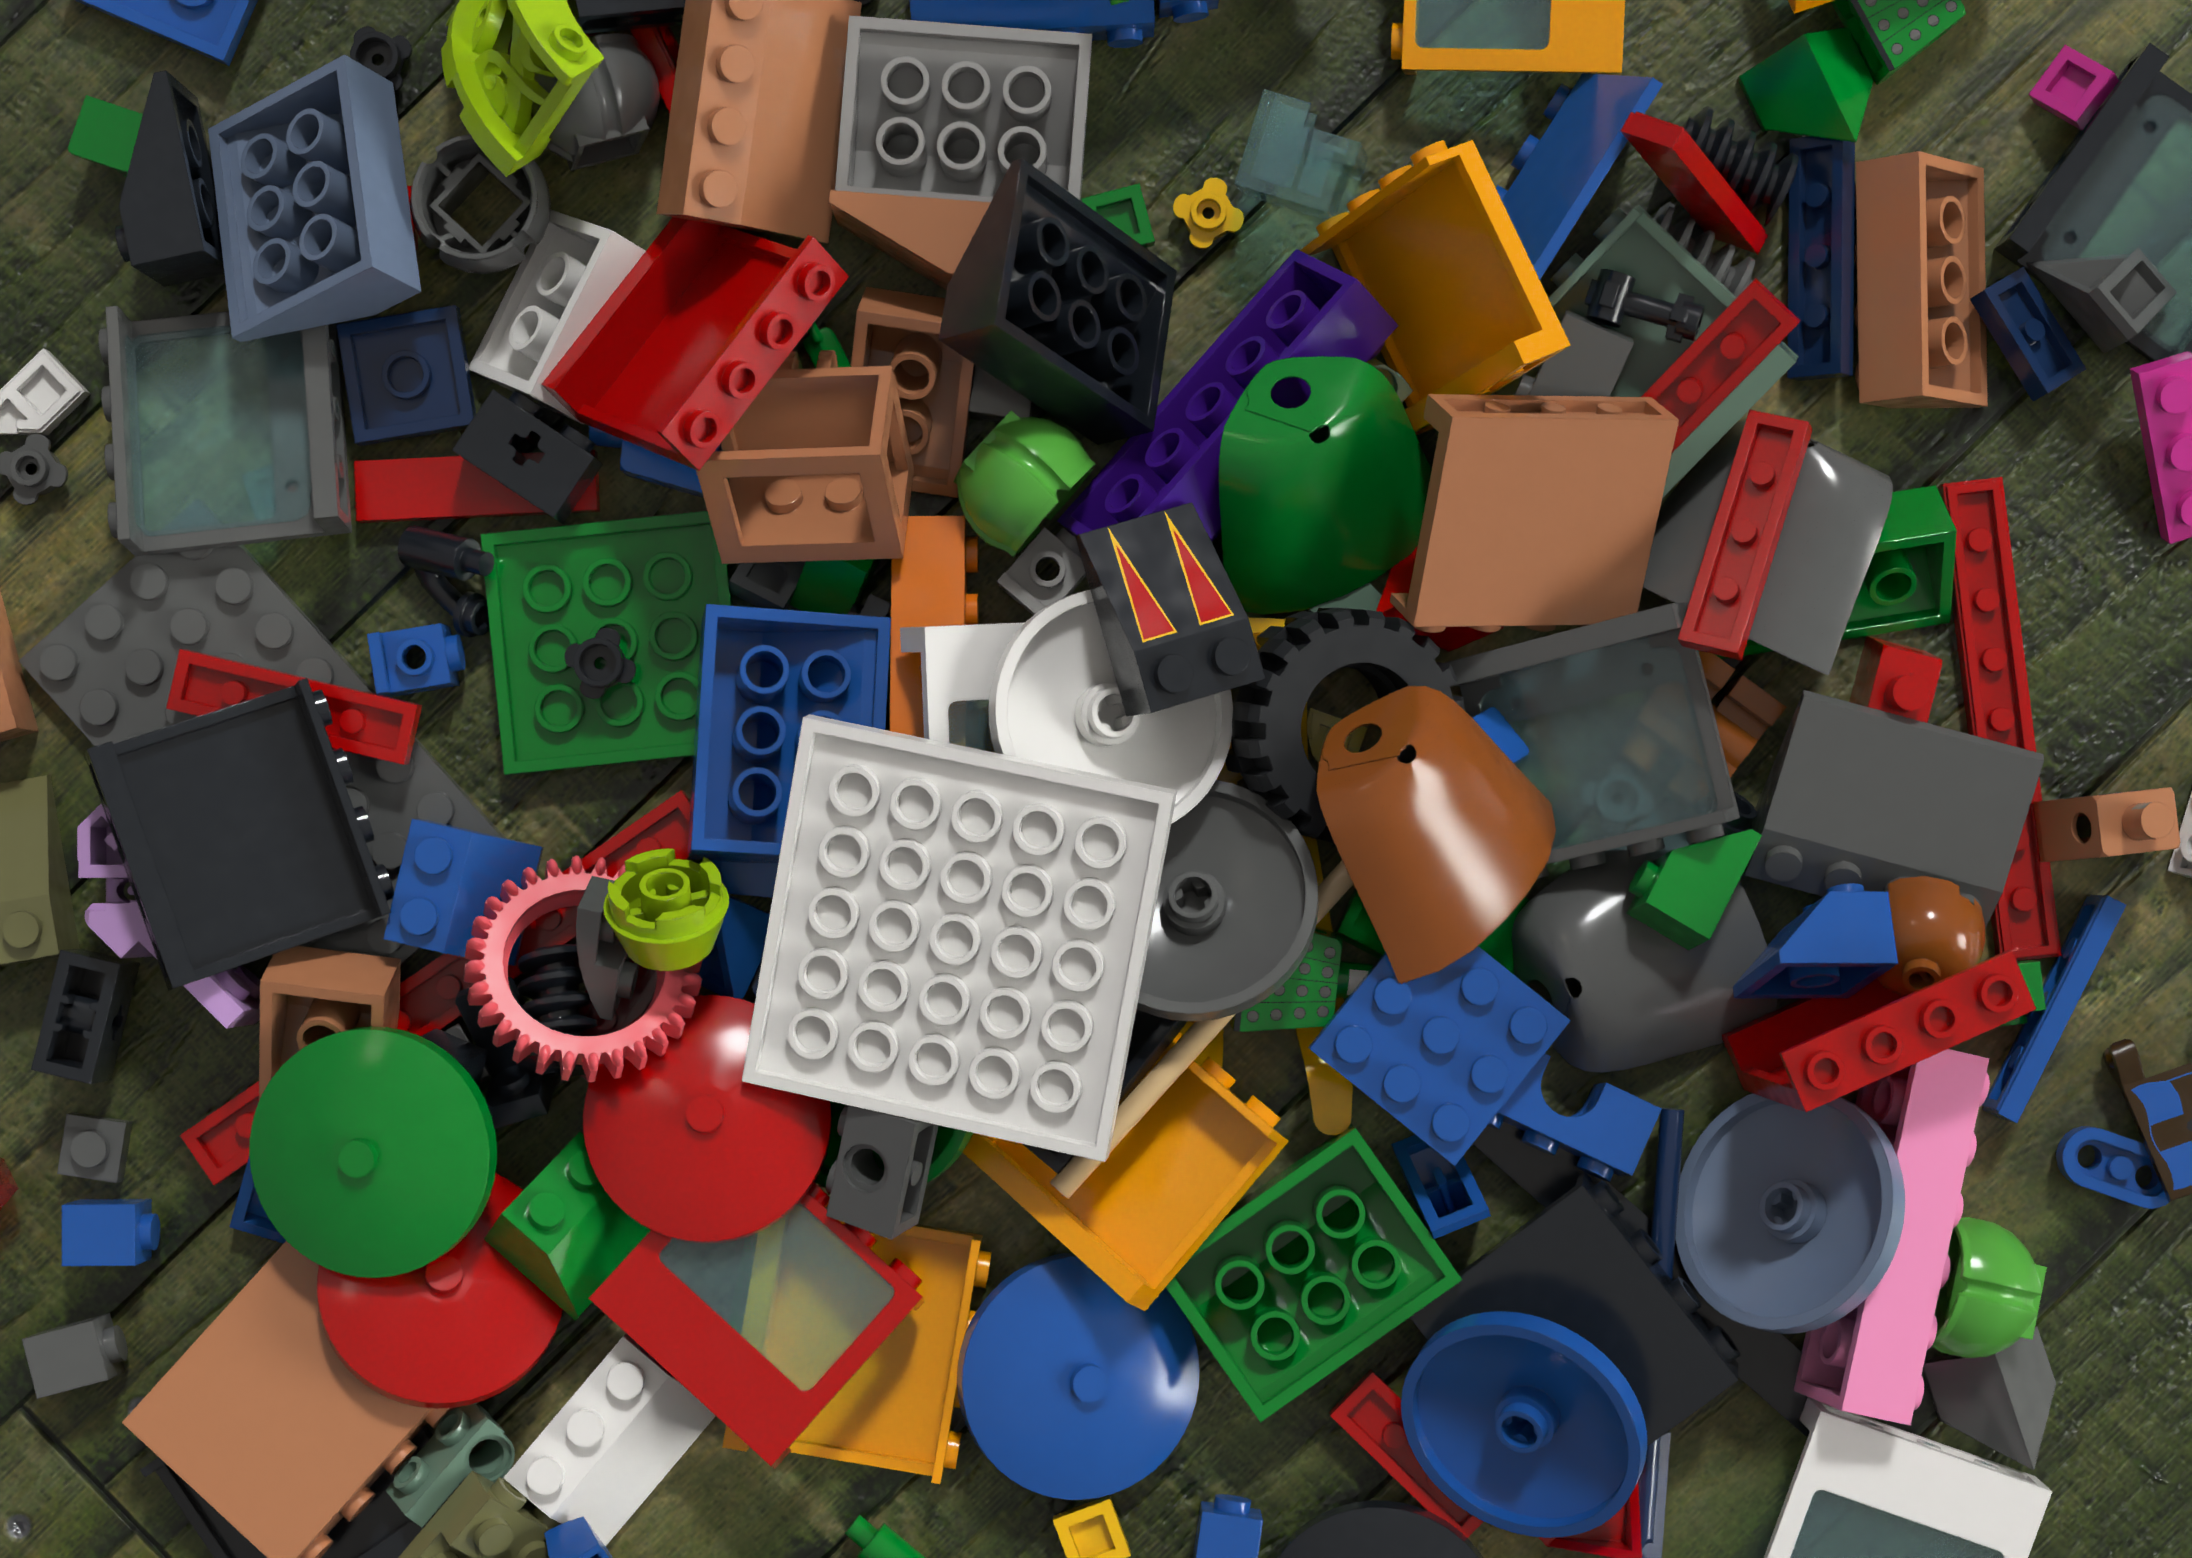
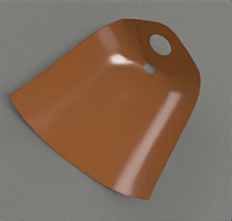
M1407 686L1390 693L1340 720L1329 730L1326 736L1317 774L1316 791L1320 807L1343 863L1388 956L1398 983L1402 984L1438 972L1480 945L1508 918L1527 895L1548 862L1556 834L1552 804L1462 707L1441 691L1427 686ZM1365 725H1375L1381 729V738L1372 748L1356 753L1350 752L1345 748L1346 738L1357 728ZM1407 745H1411L1416 751L1414 760L1408 764L1398 761L1397 758L1400 752L1406 749Z

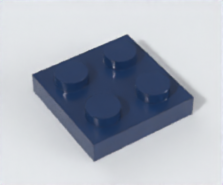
M456 305L336 324L355 444L365 446L462 430L469 426L476 415L461 314L460 309Z

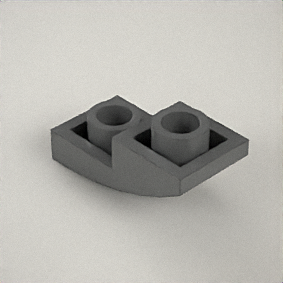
M592 876L577 907V952L584 984L594 1008L600 1018L612 1020L621 998L631 1000L634 994L639 965L630 962V957L604 915L603 906L608 893L609 881L612 883L615 881Z

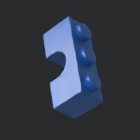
M1544 1054L1487 1125L1500 1130L1504 1121L1525 1131L1521 1139L1525 1144L1555 1156L1559 1147L1580 1157L1577 1168L1599 1179L1610 1182L1613 1174L1618 1176L1633 1175L1662 1108L1606 1082L1593 1085L1584 1106L1577 1113L1569 1117L1562 1116L1554 1112L1546 1104L1541 1092L1542 1076L1551 1057Z

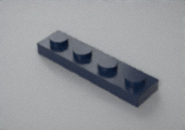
M1814 136L1790 139L1789 154L1795 153L1798 155L1799 160L1796 177L1789 189L1788 309L1801 321L1788 334V347L1798 355L1796 363L1787 371V378L1805 381L1853 376L1855 142Z

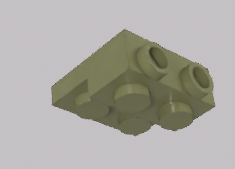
M472 1470L398 1558H549L544 1532L561 1525V1523L549 1518L537 1506L528 1502L526 1497L504 1478L499 1477L494 1483Z

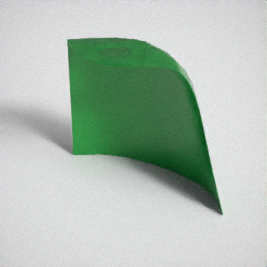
M1326 356L1293 357L1272 361L1266 364L1250 381L1229 415L1223 430L1219 456V501L1223 567L1245 612L1265 615L1302 611L1344 596L1377 579L1408 557L1418 546L1432 469L1395 389L1384 374L1373 365L1357 358ZM1294 377L1306 381L1310 386L1311 394L1303 405L1288 409L1278 406L1272 400V388L1282 379ZM1323 425L1328 426L1330 436L1322 443H1314L1310 439L1309 435L1315 429L1323 428Z

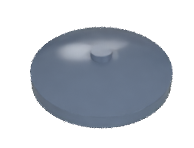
M1753 1093L1743 1097L1721 1112L1703 1131L1691 1149L1680 1175L1675 1240L1681 1262L1691 1283L1707 1303L1719 1313L1743 1325L1770 1333H1803L1819 1329L1843 1318L1859 1306L1876 1288L1887 1272L1897 1250L1905 1215V1188L1899 1160L1891 1142L1878 1123L1860 1107L1842 1097L1808 1112Z

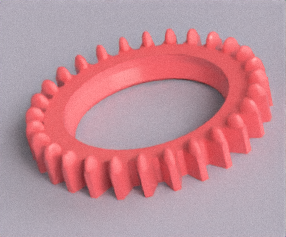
M577 855L572 858L569 874H563L554 859L547 861L545 880L537 876L531 867H527L522 873L521 884L523 889L519 888L513 881L506 880L502 884L500 893L503 902L497 897H488L484 905L483 914L485 916L475 917L473 921L471 935L474 938L467 940L465 958L471 961L465 964L464 982L473 984L468 992L467 1000L469 1006L484 1005L478 1014L477 1023L480 1028L499 1024L494 1031L492 1042L496 1047L512 1040L517 1041L513 1052V1061L519 1063L532 1052L538 1054L535 1073L542 1075L553 1061H557L560 1065L561 1080L568 1081L575 1065H582L587 1081L595 1082L598 1065L604 1063L614 1079L620 1078L624 1066V1057L638 1070L645 1068L648 1057L646 1048L660 1057L664 1055L669 1042L667 1036L679 1039L685 1025L682 1018H691L693 1015L696 1001L692 996H698L702 978L696 973L700 972L702 961L685 969L674 971L657 970L655 992L643 1015L626 1028L605 1035L574 1036L552 1030L528 1015L512 995L508 981V962L513 945L523 930L534 920L546 913L560 908L578 906L592 876L615 881L626 872L625 864L613 878L607 876L606 861L603 857L597 860L591 874L585 873L581 858Z

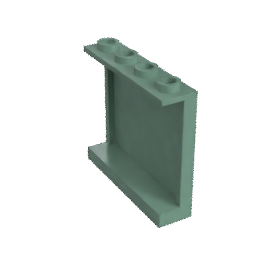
M1640 205L1634 207L1628 215L1618 207L1593 233L1601 243L1585 260L1575 253L1554 274L1550 280L1559 288L1548 298L1559 322L1566 309L1585 317L1589 306L1585 305L1584 302L1591 280L1598 279L1601 269L1618 271L1636 279L1632 292L1674 304L1679 293L1695 297L1694 303L1705 306L1696 339L1736 299L1719 280ZM1624 315L1620 328L1604 325L1632 337L1634 340V345L1610 397H1641L1694 341L1682 338L1681 343L1667 340L1665 338L1667 327ZM1783 341L1673 451L1662 498L1796 363L1798 355ZM1540 365L1525 374L1535 378ZM1523 375L1491 395H1514Z

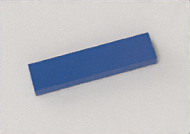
M2090 895L2086 897L2061 947L2062 956L2056 957L2043 983L2046 1010L2028 1013V1023L2022 1025L1985 1102L1982 1104L1984 1111L2002 1120L2018 1123L2126 904L2108 895Z

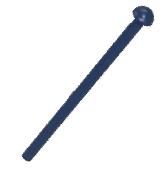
M1662 1108L1659 1117L1651 1239L1663 1256V1259L1658 1262L1672 1280L1685 1110ZM1669 1431L1647 1446L1646 1462L1638 1480L1642 1558H1662L1671 1432Z

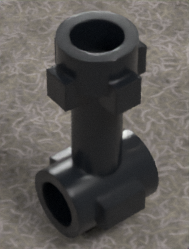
M1601 269L1598 279L1591 280L1584 302L1585 305L1589 306L1586 318L1603 325L1620 328L1624 315L1667 327L1665 335L1667 340L1681 343L1682 338L1695 341L1705 311L1704 305L1694 303L1695 297L1679 293L1674 304L1632 292L1636 279L1610 269Z

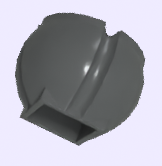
M610 33L595 35L592 38V43L602 53L604 59L598 68L592 72L549 136L551 141L547 145L551 152L567 160L570 171L639 154L653 126L660 101L659 80L653 63L640 48L638 40L632 35ZM535 73L534 79L550 93L558 79ZM535 102L532 105V118L541 107V105Z
M470 134L457 136L435 147L437 159L430 164L424 162L420 164L411 187L410 209L412 221L420 239L429 249L439 248V258L444 263L467 273L488 274L500 272L519 264L526 258L524 254L525 247L531 243L537 245L540 243L550 221L551 198L549 186L541 168L533 160L505 177L488 159ZM491 174L522 204L490 239L481 246L450 216L478 185Z

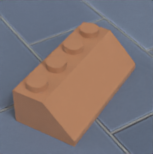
M1920 151L1856 162L1855 209L1857 243L1854 247V264L1857 269L1858 303L1855 307L1854 319L1858 329L1859 362L1855 370V380L1859 389V403L1886 408L1988 407L1986 325L1970 301V298L1986 289L1984 168Z

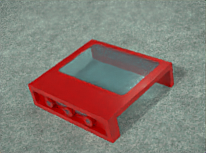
M815 1183L804 1198L782 1219L768 1228L745 1238L723 1243L701 1244L671 1239L651 1230L589 1297L600 1310L774 1469L791 1452L789 1447L906 1316L913 1309L917 1311L924 1303L923 1296L916 1291L921 1285L922 1280L898 1258L895 1257L889 1265L871 1250L877 1240L868 1231L847 1223L842 1224L839 1220L826 1216L827 1210L825 1208L829 1204L830 1197Z

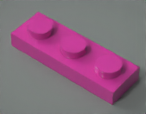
M2189 351L2130 368L2160 537L2169 544L2192 537V353Z

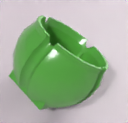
M1011 410L963 461L953 482L957 484L958 499L963 515L974 533L988 545L1005 551L1014 558L1040 533L1039 524L1044 518L1052 520L1093 471L1096 463L1090 459L1082 442L1067 428L1051 420L1037 417H1018Z
M1970 1217L1961 1218L1958 1225L1952 1230L1948 1249L1950 1273L1946 1284L1939 1291L1934 1314L1937 1319V1334L1932 1347L1949 1355L1963 1358L1988 1357L2001 1352L2021 1338L2033 1340L2047 1267L2036 1265L2024 1244L2007 1229L1990 1221Z

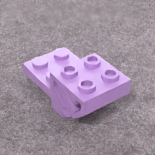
M100 804L77 827L78 878H106V903H92L85 910V922L121 959L151 956L156 958L136 900H128L124 895V886L129 880L102 804ZM131 886L128 887V893L134 895ZM242 965L236 969L233 968L184 985L226 1029L256 1024L260 1020V980Z

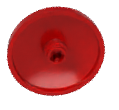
M698 995L692 996L696 1001L692 1017L682 1018L685 1025L680 1038L676 1039L667 1036L669 1042L664 1055L660 1057L646 1048L648 1057L645 1068L638 1070L624 1057L622 1075L616 1079L613 1078L604 1063L598 1065L595 1082H589L585 1096L583 1132L589 1160L596 1177L611 1199L628 1216L653 1232L671 1239L701 1244L723 1243L745 1238L768 1228L787 1215L804 1198L820 1173L827 1155L832 1128L831 1101L742 1082L755 1004L729 996ZM641 1016L637 1017L629 1025L636 1022Z
M495 1173L490 1197L474 1227L453 1249L419 1269L391 1277L364 1278L341 1274L319 1265L317 1301L324 1332L337 1357L359 1381L373 1391L403 1404L435 1409L455 1408L484 1401L503 1392L518 1382L537 1364L556 1333L563 1309L484 1240L501 1213L523 1191L522 1188Z

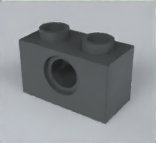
M845 1105L837 1126L838 1135L842 1137L838 1159L833 1163L826 1180V1191L830 1193L826 1216L891 1240L918 1224L939 1125ZM873 1151L882 1158L884 1170L876 1164L873 1158Z

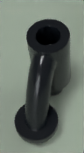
M416 525L408 527L401 535L398 544V556L404 566L414 568L416 576L426 592L453 617V625L458 634L465 637L486 634L490 630L486 598L476 592H467L462 595L445 576L463 581L471 579L475 574L488 576L494 568V556L489 552L481 551L479 543L474 539Z

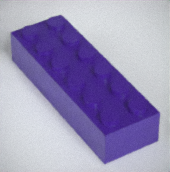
M1296 249L1157 406L1154 431L1130 437L1057 521L1075 537L1078 534L1192 502L1211 542L1214 541L1221 533L1219 456L1223 430L1237 401L1254 376L1266 364L1284 358L1350 357L1367 362L1382 350L1385 340L1399 325L1358 279ZM1285 378L1274 385L1271 391V398L1280 407L1288 409L1297 408L1309 399L1311 389L1306 381L1300 378Z

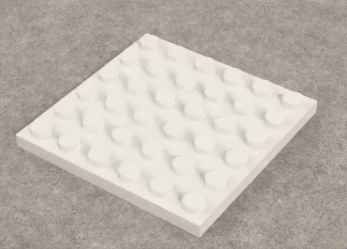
M810 714L803 717L742 1082L1105 1162L1109 1157L1177 790Z

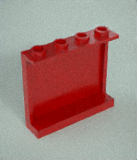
M672 217L541 385L579 422L700 471L849 276L813 236L808 235L798 249L730 227Z
M2007 950L1907 996H1899L1884 988L1875 979L1850 998H1802L1723 1034L1722 1040L1745 1091L1808 1112L2034 1011L2036 1006L2013 951Z

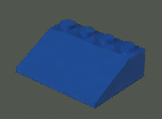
M1582 73L1573 89L1561 84L1542 114L1552 120L1541 140L1530 134L1511 163L1512 167L1520 171L1508 191L1497 185L1496 190L1539 280L1628 140L1622 134L1621 129L1630 112L1635 113L1637 111L1645 114L1661 89L1663 83L1655 78Z
M706 604L701 624L687 859L703 860V857H706L711 861L743 863L779 862L803 717L810 714L885 730L891 618Z

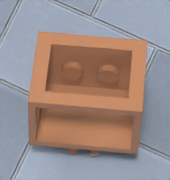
M821 350L818 355L816 368L802 369L797 351L791 352L721 442L723 451L715 450L700 471L696 470L722 564L903 558L914 466L893 366L838 367L836 351Z

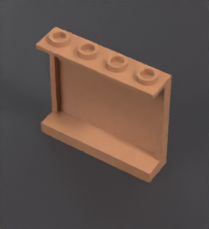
M1428 394L1423 418L1439 433L1409 593H1391L1390 603L1415 629L1429 633L1443 632L1446 627L1469 626L1472 629L1483 632H1496L1501 629V626H1525L1532 630L1547 632L1555 630L1556 625H1579L1583 627L1637 613L1679 419L1652 397Z
M287 1241L122 1423L267 1558H321L334 1542L328 1536V1533L343 1517L349 1522L353 1521L375 1497L376 1494L370 1489V1486L385 1470L391 1475L395 1474L399 1467L415 1453L417 1446L411 1441L427 1423L433 1428L437 1427L444 1415L454 1408L435 1409L403 1404L373 1391L359 1381L337 1357L324 1332L317 1301L319 1265L299 1253Z

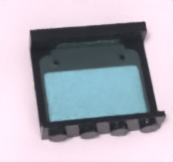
M2149 43L2127 63L2117 77L2119 80L2117 85L2085 128L2079 130L1994 250L2019 268L2024 267L2029 275L2045 285L2026 262L2130 254L2139 247L2177 292L2138 334L2125 342L2128 346L2153 362L2186 351L2192 353V94L2160 72L2170 56Z

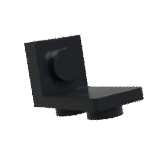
M508 977L513 997L520 1006L525 1004L518 992L515 981ZM469 988L460 990L455 1000L456 1005L475 1044L488 1050L485 1064L491 1075V1081L485 1100L492 1116L494 1129L548 1114L558 1076L541 1075L521 1068L519 1063L512 1060L517 1043L516 1040L496 1047L492 1042L494 1031L499 1024L480 1028L477 1023L478 1014L484 1005L469 1006L467 1000Z

